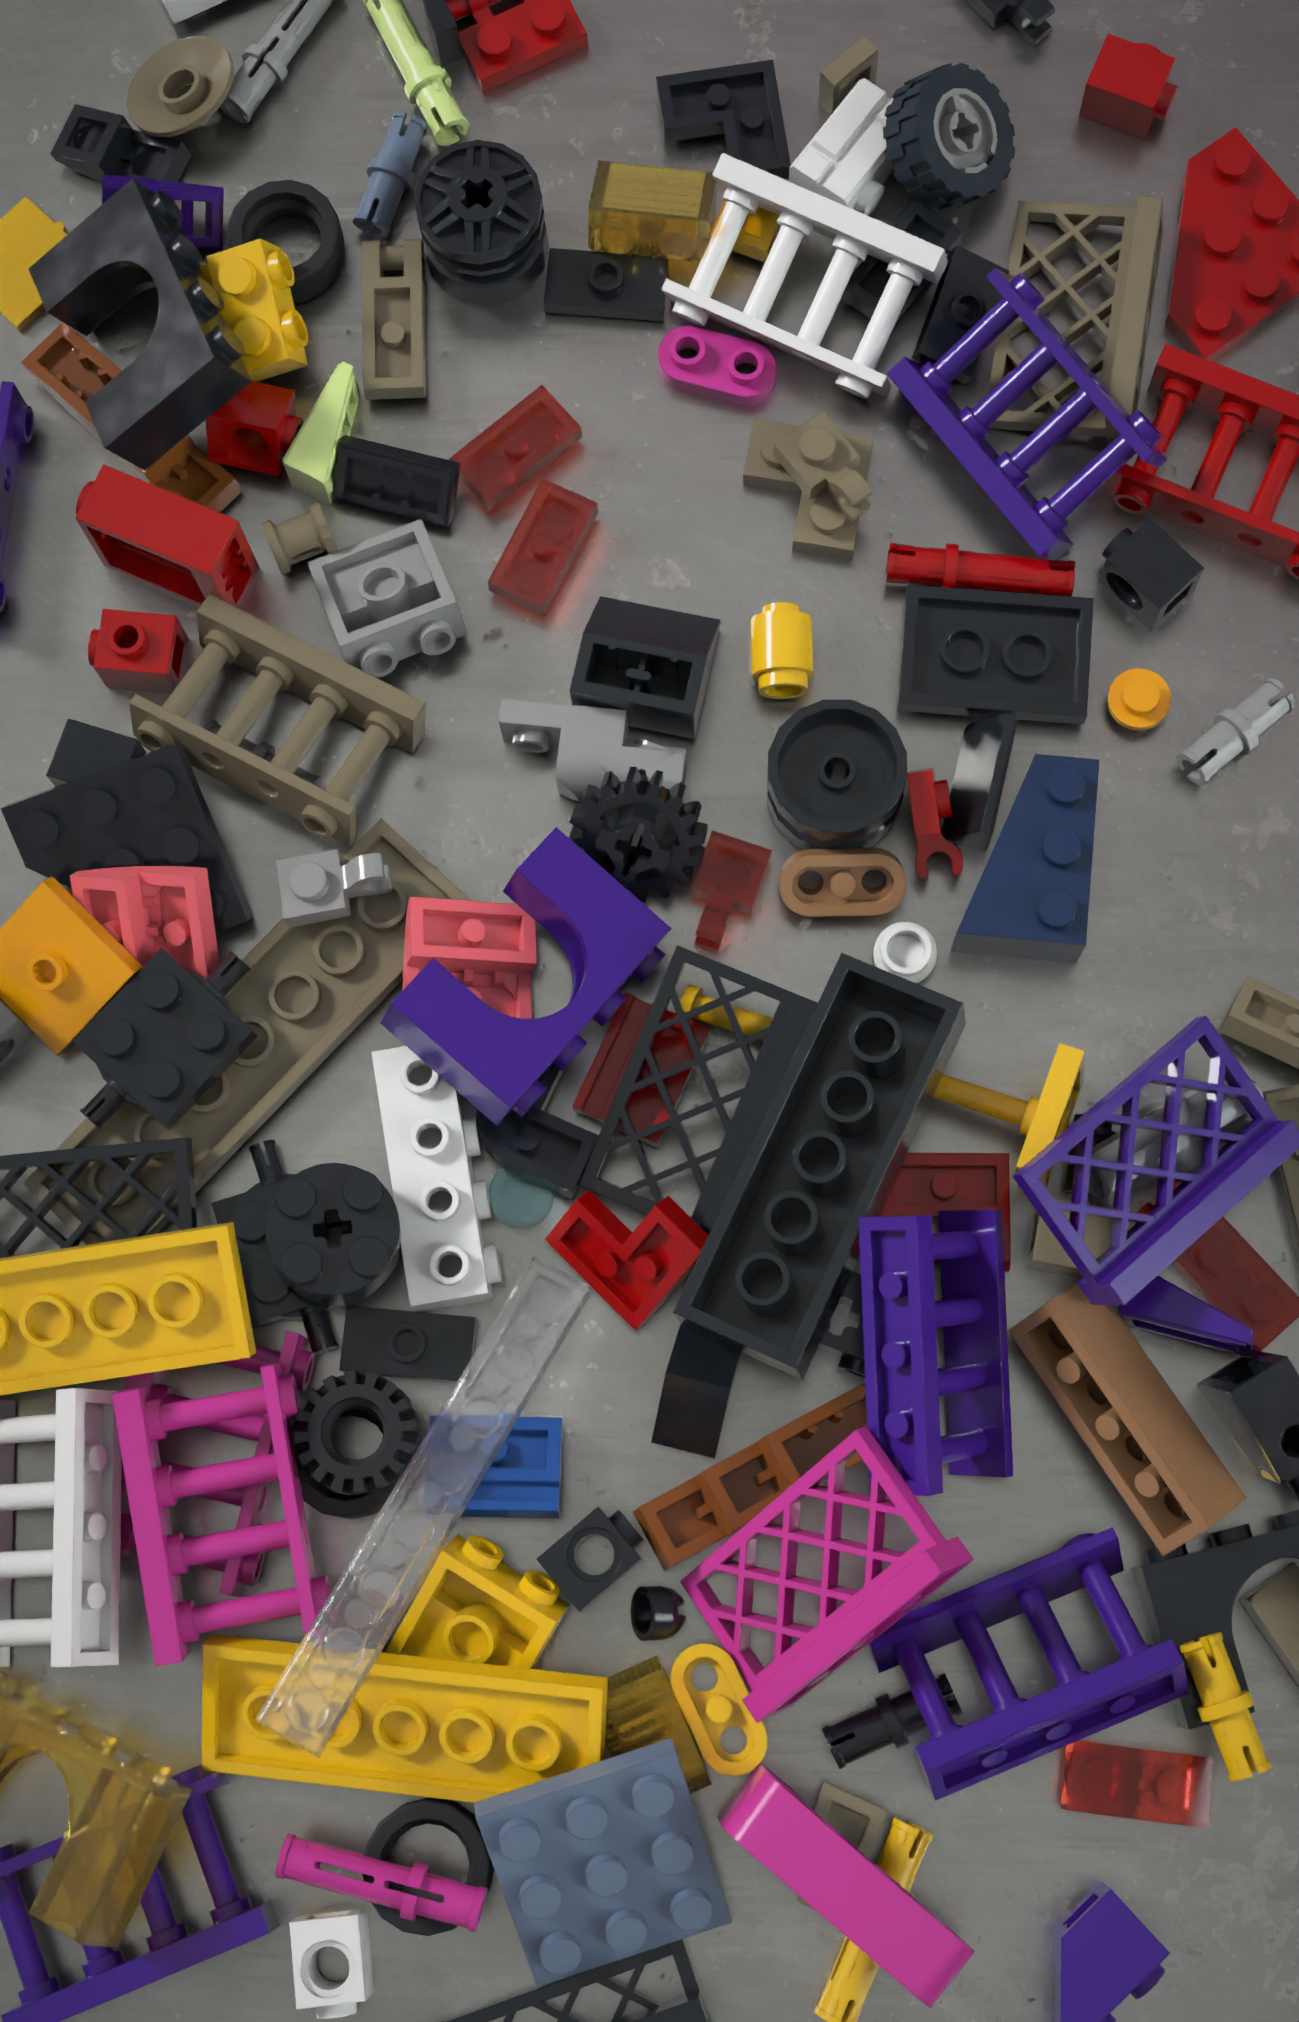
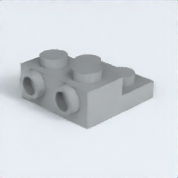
M422 519L307 562L346 663L376 678L391 673L396 668L399 660L420 652L433 656L443 654L454 646L457 638L468 634L457 601Z

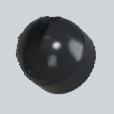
M640 1586L636 1589L631 1601V1622L638 1639L641 1641L664 1640L672 1638L680 1631L686 1622V1616L678 1615V1606L683 1605L684 1600L674 1589L663 1586Z

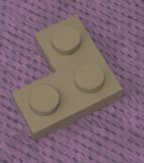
M754 419L744 467L743 485L801 494L792 550L852 560L860 516L850 522L825 490L810 500L773 455L774 443L799 426ZM842 433L860 454V465L855 471L867 481L874 438Z

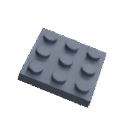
M672 1738L474 1803L479 1829L537 1987L732 1923L729 1907Z

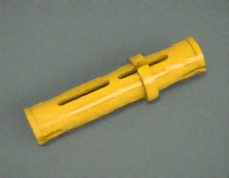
M893 1816L891 1827L875 1864L915 1897V1894L911 1893L910 1890L934 1834L910 1821L906 1823L904 1819ZM845 1937L819 2003L813 2011L827 2022H857L880 1966L847 1937Z

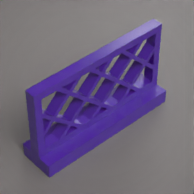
M1196 1017L1012 1177L1084 1277L1077 1285L1092 1305H1125L1299 1149V1129L1292 1120L1279 1121L1208 1017ZM1197 1040L1210 1058L1208 1082L1183 1078L1185 1052ZM1168 1066L1167 1075L1159 1074ZM1148 1083L1166 1086L1163 1122L1138 1118L1140 1090ZM1182 1088L1207 1093L1204 1129L1179 1125ZM1223 1095L1238 1098L1252 1118V1121L1237 1134L1220 1132ZM1122 1106V1115L1113 1114ZM1102 1122L1121 1125L1117 1162L1091 1158L1094 1129ZM1137 1128L1162 1132L1159 1169L1133 1165ZM1178 1135L1203 1139L1201 1166L1192 1174L1175 1172ZM1219 1141L1227 1142L1221 1149H1219ZM1076 1146L1075 1156L1067 1155V1153ZM1055 1163L1074 1165L1071 1203L1055 1201L1039 1179ZM1090 1168L1116 1172L1113 1210L1087 1206ZM1132 1174L1158 1178L1156 1205L1146 1215L1129 1212ZM1174 1181L1182 1182L1173 1190ZM1063 1212H1070L1069 1220ZM1086 1215L1112 1219L1110 1247L1097 1259L1084 1243ZM1128 1221L1137 1222L1132 1228H1130L1127 1231Z

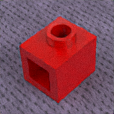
M1108 34L1087 80L1079 116L1145 140L1154 118L1165 121L1174 101L1178 85L1170 83L1169 79L1175 58L1163 54L1158 48L1150 44L1133 43Z
M103 609L100 629H93L89 637V664L93 666L107 688L171 694L182 680L188 636L175 615Z

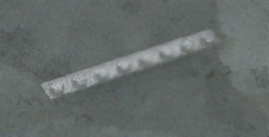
M532 1257L257 1715L256 1720L259 1725L317 1758L320 1757L591 1295L589 1284Z

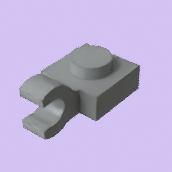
M338 849L276 861L283 920L289 927L351 916L349 898L379 895L392 891L390 868L388 865H383L381 853L360 855L351 859L347 864L344 863V857Z

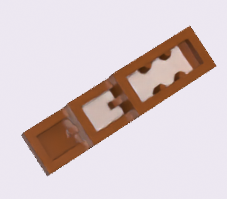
M62 323L21 361V364L78 422L102 443L85 402L122 372V370L71 327ZM189 434L145 470L112 453L140 480L219 513L242 492L236 479L218 463L209 462L208 455L195 445Z
M865 1382L773 1431L756 1443L709 1467L694 1478L634 1510L633 1514L664 1571L740 1530L856 1429L867 1426ZM858 1452L846 1461L845 1470L863 1461Z

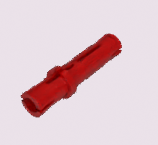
M890 542L885 583H909L932 587L1072 597L1075 580V561L975 553L973 551L959 550L958 544L946 543L943 549L915 547Z

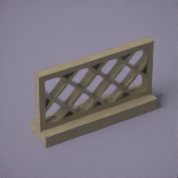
M1138 196L1136 207L1018 201L1008 270L1010 271L1008 276L1014 279L1021 273L1028 279L1041 269L1057 289L1044 298L1045 301L1038 306L1039 310L1045 315L1063 300L1067 299L1083 317L1061 334L1069 345L1091 328L1106 343L1105 351L1090 361L1087 366L1094 374L1102 370L1101 382L1129 415L1132 416L1138 409L1164 230L1163 197ZM1030 221L1054 222L1065 233L1042 252L1027 238ZM1099 225L1123 226L1122 240L1102 255L1085 239V236ZM1075 244L1091 263L1066 281L1050 262ZM1026 253L1031 258V260H1029L1027 263L1023 265L1024 256ZM1118 260L1116 273L1110 265ZM1101 273L1113 286L1114 294L1092 311L1076 291ZM1108 315H1110L1109 327L1102 322ZM1020 316L997 337L988 393L1007 376L1008 362L1014 369L1022 362L1010 347L1011 339L1028 327ZM1070 376L1049 392L1038 380L1031 388L1041 399L1025 411L1006 410L989 428L1036 431L1062 407L1059 401L1078 388L1079 385ZM1096 408L1095 416H1087L1069 433L1107 437V446L1120 435L1098 408ZM1048 409H1050L1053 413H1044V412L1047 411Z

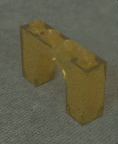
M0 1671V1783L17 1764L30 1756L44 1753L60 1770L66 1783L69 1797V1819L64 1839L29 1914L81 1945L118 1947L192 1789L170 1778L174 1768L170 1763L141 1750H136L132 1757L117 1748L121 1737L116 1733L88 1721H84L81 1728L66 1720L70 1711L68 1707L37 1693H33L30 1699L15 1692L20 1681Z

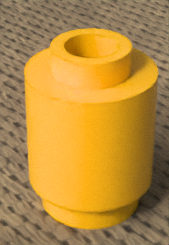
M776 602L767 604L762 608V613L753 616L750 620L752 679L758 683V693L763 697L790 699L803 696L808 692V681L814 677L812 617L807 613L799 611V606L794 603Z

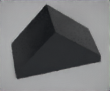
M680 1323L665 1373L651 1443L715 1459L741 1355L740 1351L689 1329Z

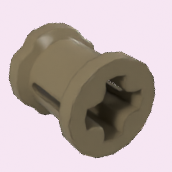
M319 502L310 505L309 512L281 523L274 524L270 520L261 523L282 575L291 572V565L324 552L330 554L338 551Z

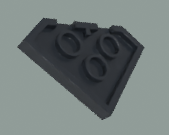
M181 741L23 798L1 808L25 867L48 878L53 876L59 883L72 888L70 875L76 871L131 866L207 868L215 932L247 922L252 917Z

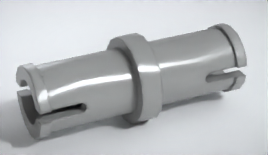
M1267 678L1257 690L1234 709L1224 708L1215 716L1214 726L1186 750H1182L1177 755V763L1180 769L1184 771L1191 764H1196L1204 757V762L1187 775L1195 784L1204 786L1213 775L1238 754L1248 755L1259 744L1258 737L1286 713H1290L1295 708L1296 703L1292 693L1288 692L1280 700L1278 698L1271 705H1268V702L1286 686L1276 678Z

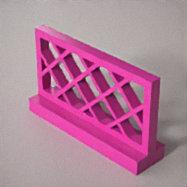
M865 1426L856 1429L680 1582L752 1690L742 1701L755 1721L759 1723L796 1704L972 1562L974 1558L958 1536L946 1541L872 1433ZM857 1452L872 1472L870 1496L844 1491L846 1461ZM828 1477V1487L819 1485ZM805 1496L827 1500L825 1534L799 1529L801 1500ZM843 1504L869 1509L867 1544L841 1538ZM885 1514L902 1516L919 1542L906 1552L883 1548ZM783 1516V1525L775 1523ZM761 1534L782 1538L780 1572L755 1566L757 1537ZM798 1542L824 1548L822 1581L796 1576ZM840 1551L866 1557L864 1587L860 1590L838 1586ZM737 1554H739V1562L732 1561V1559ZM882 1561L892 1563L882 1571ZM718 1571L738 1575L736 1608L722 1605L707 1583V1580ZM754 1579L779 1585L777 1618L752 1612ZM795 1589L821 1595L819 1624L815 1627L793 1622ZM837 1599L846 1601L836 1609ZM751 1626L776 1632L774 1661L765 1668H763L750 1648ZM792 1636L801 1638L791 1646Z

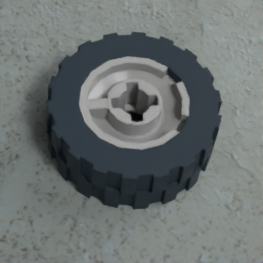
M951 63L942 65L905 82V86L898 88L892 95L893 101L887 106L885 112L887 119L886 126L883 127V139H886L887 150L885 152L888 162H891L895 171L893 174L898 183H902L905 186L908 195L913 199H919L923 202L922 205L928 208L939 207V210H949L995 192L1002 186L1000 182L1008 177L1011 170L1009 167L1010 162L1015 155V147H1013V136H1015L1014 124H1011L1008 114L1010 113L1007 103L1003 102L1000 97L999 89L994 83H990L985 78L986 75L978 69L972 70L969 68V65L962 63L954 66Z

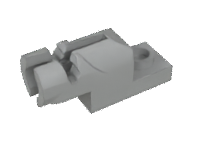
M501 699L499 726L503 741L512 742V746L518 750L533 753L546 752L549 750V746L559 747L556 766L558 792L572 800L581 801L585 788L589 784L600 788L606 772L612 771L620 782L626 781L630 767H637L641 780L650 781L656 770L662 771V786L667 789L680 782L685 785L687 748L671 747L638 737L635 739V743H627L629 727L626 710Z

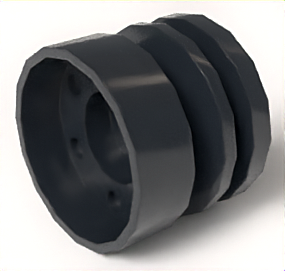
M482 140L452 145L431 159L418 178L414 205L429 271L442 290L464 303L484 306L512 301L529 290L545 269L549 249L543 200L537 173L520 153L502 143Z

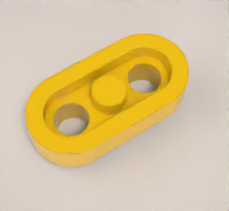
M700 1643L686 1648L679 1654L672 1666L671 1686L704 1759L715 1771L724 1775L740 1776L751 1772L761 1763L765 1756L767 1733L763 1722L757 1723L742 1699L749 1695V1692L733 1659L724 1649L714 1644ZM701 1664L712 1666L718 1675L716 1685L707 1691L696 1688L691 1678L694 1668ZM728 1727H739L747 1736L746 1746L740 1752H728L721 1744V1734Z

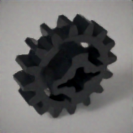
M630 767L626 781L620 782L618 777L612 771L605 773L600 788L591 784L585 788L581 803H576L569 822L574 825L569 839L625 888L635 889V895L641 902H646L649 889L656 888L662 897L668 898L671 896L674 880L679 884L687 886L691 881L694 867L701 866L706 848L702 844L705 843L708 824L697 822L702 807L699 801L685 804L682 802L686 785L682 782L667 789L662 786V771L656 770L650 781L641 780L637 767ZM644 824V830L637 846H632L631 843L638 825Z

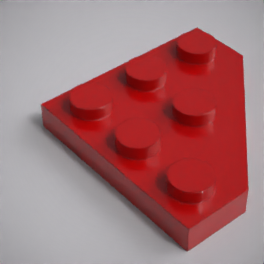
M1236 127L1188 160L1184 174L1183 198L1176 235L1171 290L1165 319V326L1187 352L1212 362L1299 302V200Z

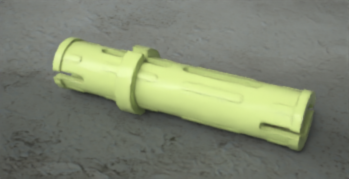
M363 0L365 9L370 13L406 82L404 91L411 104L414 103L416 107L420 108L433 133L435 142L442 146L458 142L460 138L455 132L453 125H456L460 134L465 136L470 128L469 122L463 116L450 91L452 84L447 71L444 68L442 69L441 66L436 65L403 1L379 0L380 3H376L375 0Z

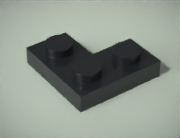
M773 60L656 77V89L665 142L723 134L727 155L782 179L789 178L791 163Z

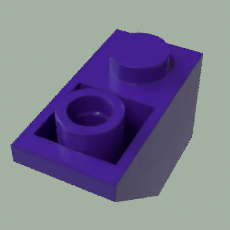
M1103 1882L1053 1930V2022H1115L1116 2019L1111 2012L1129 1994L1135 1999L1141 1998L1159 1982L1165 1973V1969L1160 1963L1170 1954L1169 1951L1114 1891Z

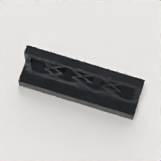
M681 1939L540 1987L526 1990L441 2022H489L506 2016L503 2022H512L517 2011L530 2006L557 2018V2022H586L571 2014L570 2010L580 1989L594 1983H599L622 1995L612 2020L608 2022H708L709 2015L684 1940ZM673 1955L685 1994L659 2003L634 1990L646 1964ZM635 1969L627 1986L610 1978ZM571 1992L563 2009L547 2002V2000ZM629 1999L646 2007L622 2016Z

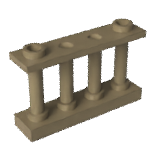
M209 594L196 611L199 642L204 650L162 707L138 694L133 696L129 702L133 735L150 751L181 741L191 766L300 821L307 831L321 839L333 838L350 847L356 838V806L348 801L386 745H396L413 754L425 736L426 703ZM235 663L258 676L217 734L185 719L223 665ZM288 690L310 701L312 704L271 762L239 747L276 693ZM341 717L365 729V733L328 787L323 790L293 773L330 720Z

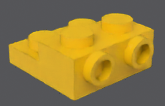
M260 238L206 256L208 264L200 266L205 280L216 290L224 303V309L220 312L227 327L236 334L244 346L245 354L241 358L251 380L258 382L308 366L304 346L308 344V332L302 316L295 310L290 289L294 285V272L288 256L281 250V247Z
M457 1534L440 1552L385 1653L532 1669L541 1657L570 1604L558 1597L561 1590L554 1580L538 1571L528 1570L523 1576L501 1562L504 1557L503 1551L491 1540L479 1535H470L466 1540Z

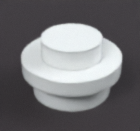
M899 922L888 926L880 933L874 945L873 959L876 967L917 984L927 978L932 972L937 960V947L932 935L922 926L911 922Z

